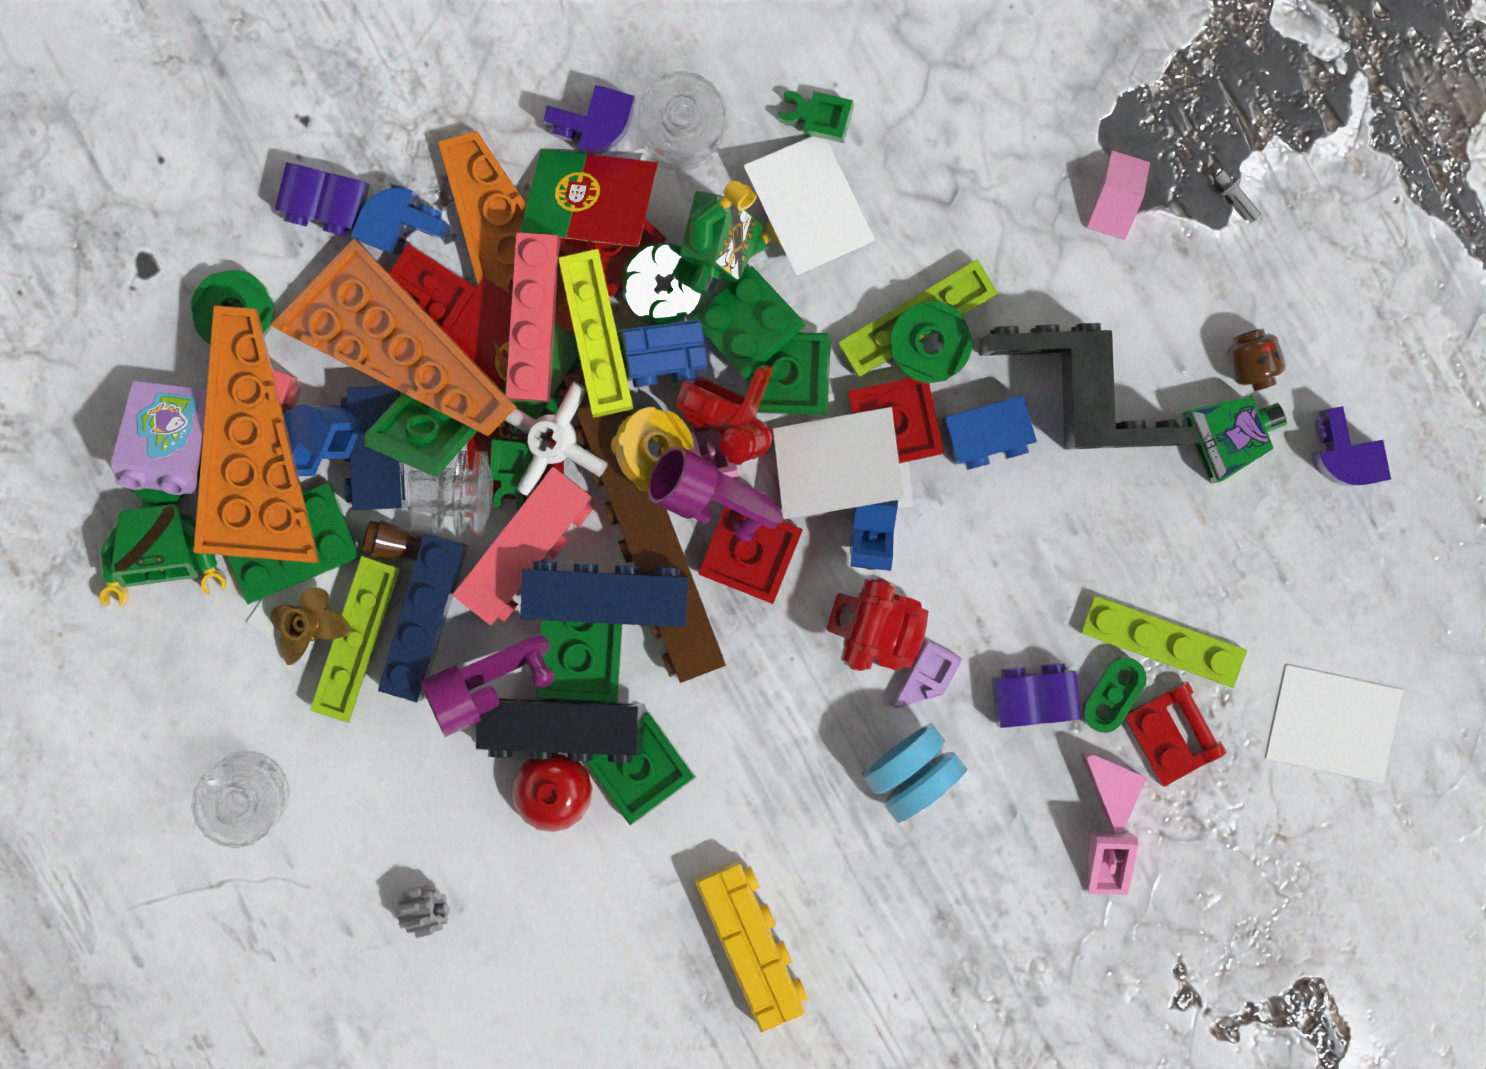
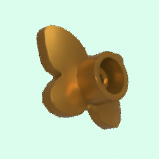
M320 587L308 589L302 594L299 605L296 607L281 605L275 607L271 612L272 624L277 630L281 631L279 643L287 665H294L300 660L310 641L312 642L316 638H342L352 632L350 624L340 612L335 609H328L329 594L325 589Z

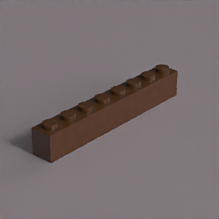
M583 370L564 377L567 387L560 389L564 400L573 381L586 387ZM586 391L576 410L581 425L574 428L583 449L590 447L593 455L607 462V467L600 477L593 473L592 476L597 488L605 485L610 501L603 504L611 525L619 523L624 539L619 540L618 544L626 564L634 561L635 566L640 567L639 574L656 575V567L680 568L681 576L689 577L687 626H650L655 640L663 637L668 650L667 653L661 655L669 677L677 675L679 682L682 683L726 666L724 657L667 509L651 502L648 497V491L638 489L626 477L618 464L616 455L611 449L612 438L617 435L619 426L624 419L631 415L630 411L627 410L593 418L588 392Z

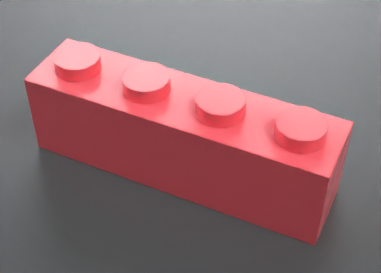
M516 233L506 396L510 400L550 403L559 273L558 258L560 257L561 242L558 235Z
M552 467L452 596L490 626L497 620L505 623L519 605L513 599L522 588V569H532L533 561L543 562L548 555L552 559L558 556L569 541L563 535L573 523L580 527L594 508L589 505L593 497L557 468Z

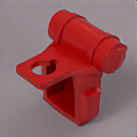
M765 365L756 369L745 397L702 377L690 378L682 384L676 406L684 412L683 417L696 427L701 429L712 427L715 431L722 434L719 447L723 455L728 457L727 461L730 463L741 465L750 459H756L765 454L773 444L774 434L771 427L765 422L756 419L773 367Z
M883 578L865 579L862 591L859 592L857 598L842 593L836 595L826 630L845 638L840 660L849 666L850 669L857 671L869 670L874 663L880 667L900 671L903 667L911 668L919 653L925 637L929 611L922 608L921 602L902 594H895L896 588L889 581ZM849 605L850 613L854 614L852 621L841 626L840 614L844 607Z

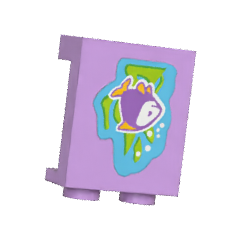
M132 381L111 459L116 484L133 490L142 488L163 490L172 495H182L184 493L197 494L199 487L197 472L202 456L207 390Z

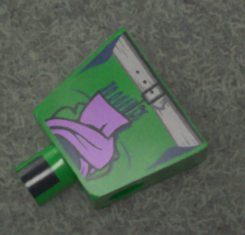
M1252 396L1182 412L1183 418L1187 419V427L1199 426V443L1194 445L1210 484L1219 483L1270 452L1273 449V444L1268 432L1287 425L1286 416L1278 402L1258 410Z

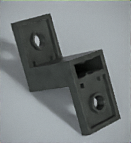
M1101 323L1076 324L1075 327H1071V331L1060 332L1059 324L1036 325L1035 328L1030 329V333H1019V326L994 327V330H990V334L980 340L981 356L1061 353L1065 450L1180 446L1199 443V426L1187 427V419L1156 421V428H1146L1145 420L1116 423L1112 330H1101Z

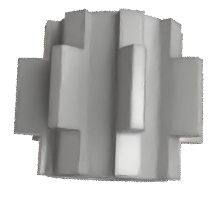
M429 884L403 892V898L398 900L397 903L399 905L395 910L400 928L406 929V933H415L416 938L433 935V932L442 930V925L448 922L447 916L450 913L446 895L439 893V889L431 890Z

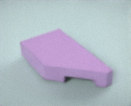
M925 640L891 706L898 709L912 703L944 695L962 658Z

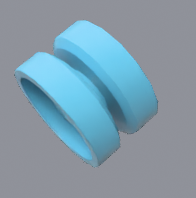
M933 723L923 726L877 760L862 775L875 794H883L898 786L887 797L884 805L897 823L907 820L934 803L968 770L955 752H946L931 760L940 752L945 743V739Z

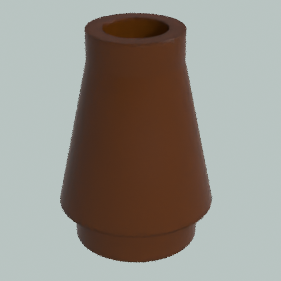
M381 518L379 522L369 520L362 551L371 553V558L416 560L423 537L412 534Z

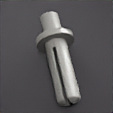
M1224 170L1218 172L1214 178L1223 188L1219 194L1222 197L1228 195L1250 223L1258 220L1261 212L1238 186L1241 180L1239 178L1232 180Z

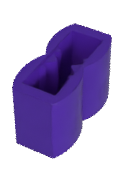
M286 162L275 210L285 214L284 222L307 227L309 220L324 223L322 231L346 237L348 230L353 231L358 216L365 205L370 185L354 178Z
M1065 663L1041 665V672L1026 674L1025 667L1001 669V677L992 678L996 724L1000 728L1081 720L1077 674L1075 670H1066Z

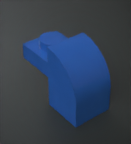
M390 188L375 194L365 203L358 216L351 237L359 242L394 255L405 226L444 240L449 225L440 219L442 212L420 204L417 210L414 209L413 206L418 195L413 190Z
M298 405L290 409L284 415V419L289 433L288 436L298 476H315L322 459H348L363 423L348 410L338 405Z
M898 500L854 507L850 541V567L891 571Z

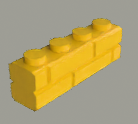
M737 860L698 877L695 880V884L760 1033L802 1016L805 1013L803 1002L809 1000V997L800 977L794 980L791 978L786 965L793 963L784 940L776 943L770 928L777 924L769 905L765 903L760 906L754 891L760 889V885L752 867L743 868L741 861Z

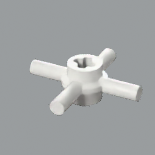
M573 381L556 415H544L535 420L515 408L505 419L508 423L528 434V446L534 455L516 488L522 494L530 496L533 493L547 464L560 463L567 458L598 477L605 471L607 462L576 444L575 430L570 423L587 391V388ZM548 432H553L552 438L556 441L555 446H550L552 440L547 437Z

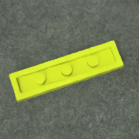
M596 249L559 257L593 418L634 409L599 250Z

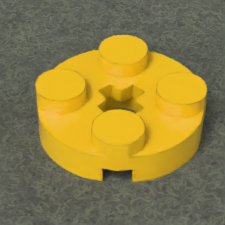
M656 407L643 408L629 415L621 423L617 435L611 441V449L616 455L621 470L642 491H648L650 475L659 460L649 452L648 442H658L661 448L657 451L659 457L674 446H681L689 451L694 449L692 435L684 421L675 413L670 411L663 412L655 409Z

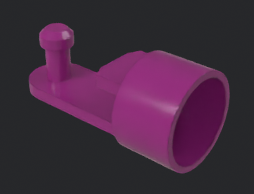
M674 446L668 449L657 461L650 475L648 483V497L650 501L685 519L695 518L706 524L713 515L710 499L746 516L744 520H739L733 526L735 536L741 541H751L755 536V531L761 525L768 528H776L783 520L781 510L768 496L718 471L714 463L681 446Z
M543 635L530 637L459 670L454 665L421 680V687L444 737L480 722L479 715L498 706L500 702L492 686L484 687L471 694L469 693L470 690L527 664L533 674L531 679L535 686L542 688L550 685L555 675L553 670L547 667L542 657L550 649L547 637Z

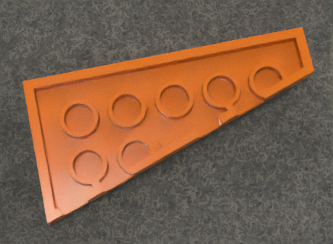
M478 131L438 141L477 284L479 285L483 277L512 295L516 233H520L527 204ZM559 264L555 323L575 335ZM494 342L503 377L507 376L508 362Z
M353 239L270 324L275 329L486 436H489L517 407L356 239Z
M214 306L194 553L320 563L258 310Z

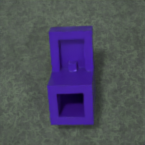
M595 85L587 116L547 105L543 123L545 127L551 128L550 135L573 141L575 135L580 136L578 146L580 153L601 154L614 148L625 137L630 126L636 99L634 95Z
M1344 407L1319 411L1320 419L1315 422L1316 433L1321 444L1325 443L1326 451L1312 453L1311 456L1316 468L1324 477L1334 483L1345 486L1368 485L1391 480L1384 440L1351 445Z

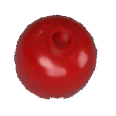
M552 752L550 759H528L520 766L513 778L511 795L515 810L525 823L537 830L557 832L569 829L583 818L591 804L593 787L589 772L582 766L580 761L568 760V753Z

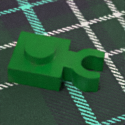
M786 91L784 93L785 102L796 104L797 108L793 113L779 111L778 118L781 123L794 126L804 122L803 131L806 135L844 143L854 109L853 100L814 91L811 102L804 101L803 97L797 92Z
M499 437L492 439L490 480L501 481V486L493 498L494 506L497 509L502 507L503 495L508 493L516 497V510H519L526 502V495L519 492L516 488L534 456L529 449L528 440Z

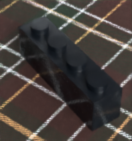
M498 698L500 702L498 706L479 715L481 721L476 723V749L488 750V757L510 758L512 757V751H528L529 759H550L552 752L568 753V760L592 761V754L608 755V762L630 763L632 762V756L644 753L645 704Z

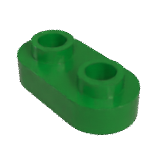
M1119 657L1108 664L1083 705V718L1090 728L1098 732L1108 733L1116 730L1122 724L1146 684L1145 669L1138 661L1128 657ZM1121 670H1128L1131 675L1130 681L1125 685H1121L1117 680V675ZM1100 704H1106L1109 707V715L1104 719H1099L1096 716V708Z

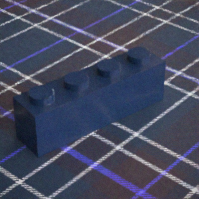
M424 534L378 688L379 692L416 703L423 699L424 691L420 681L430 676L468 545L433 534Z
M533 561L532 569H522L520 619L668 627L687 626L689 577H682L680 568L656 567V575L639 574V566L615 565V573L598 572L599 564L574 563L573 571L557 570V562Z

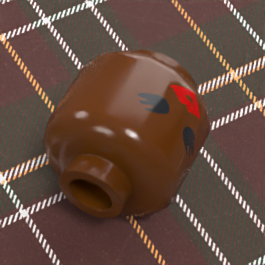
M1264 328L1234 337V344L1228 348L1227 355L1235 381L1239 385H1252L1253 391H1259L1276 385L1275 377L1282 374L1286 369L1278 338L1274 334H1265Z

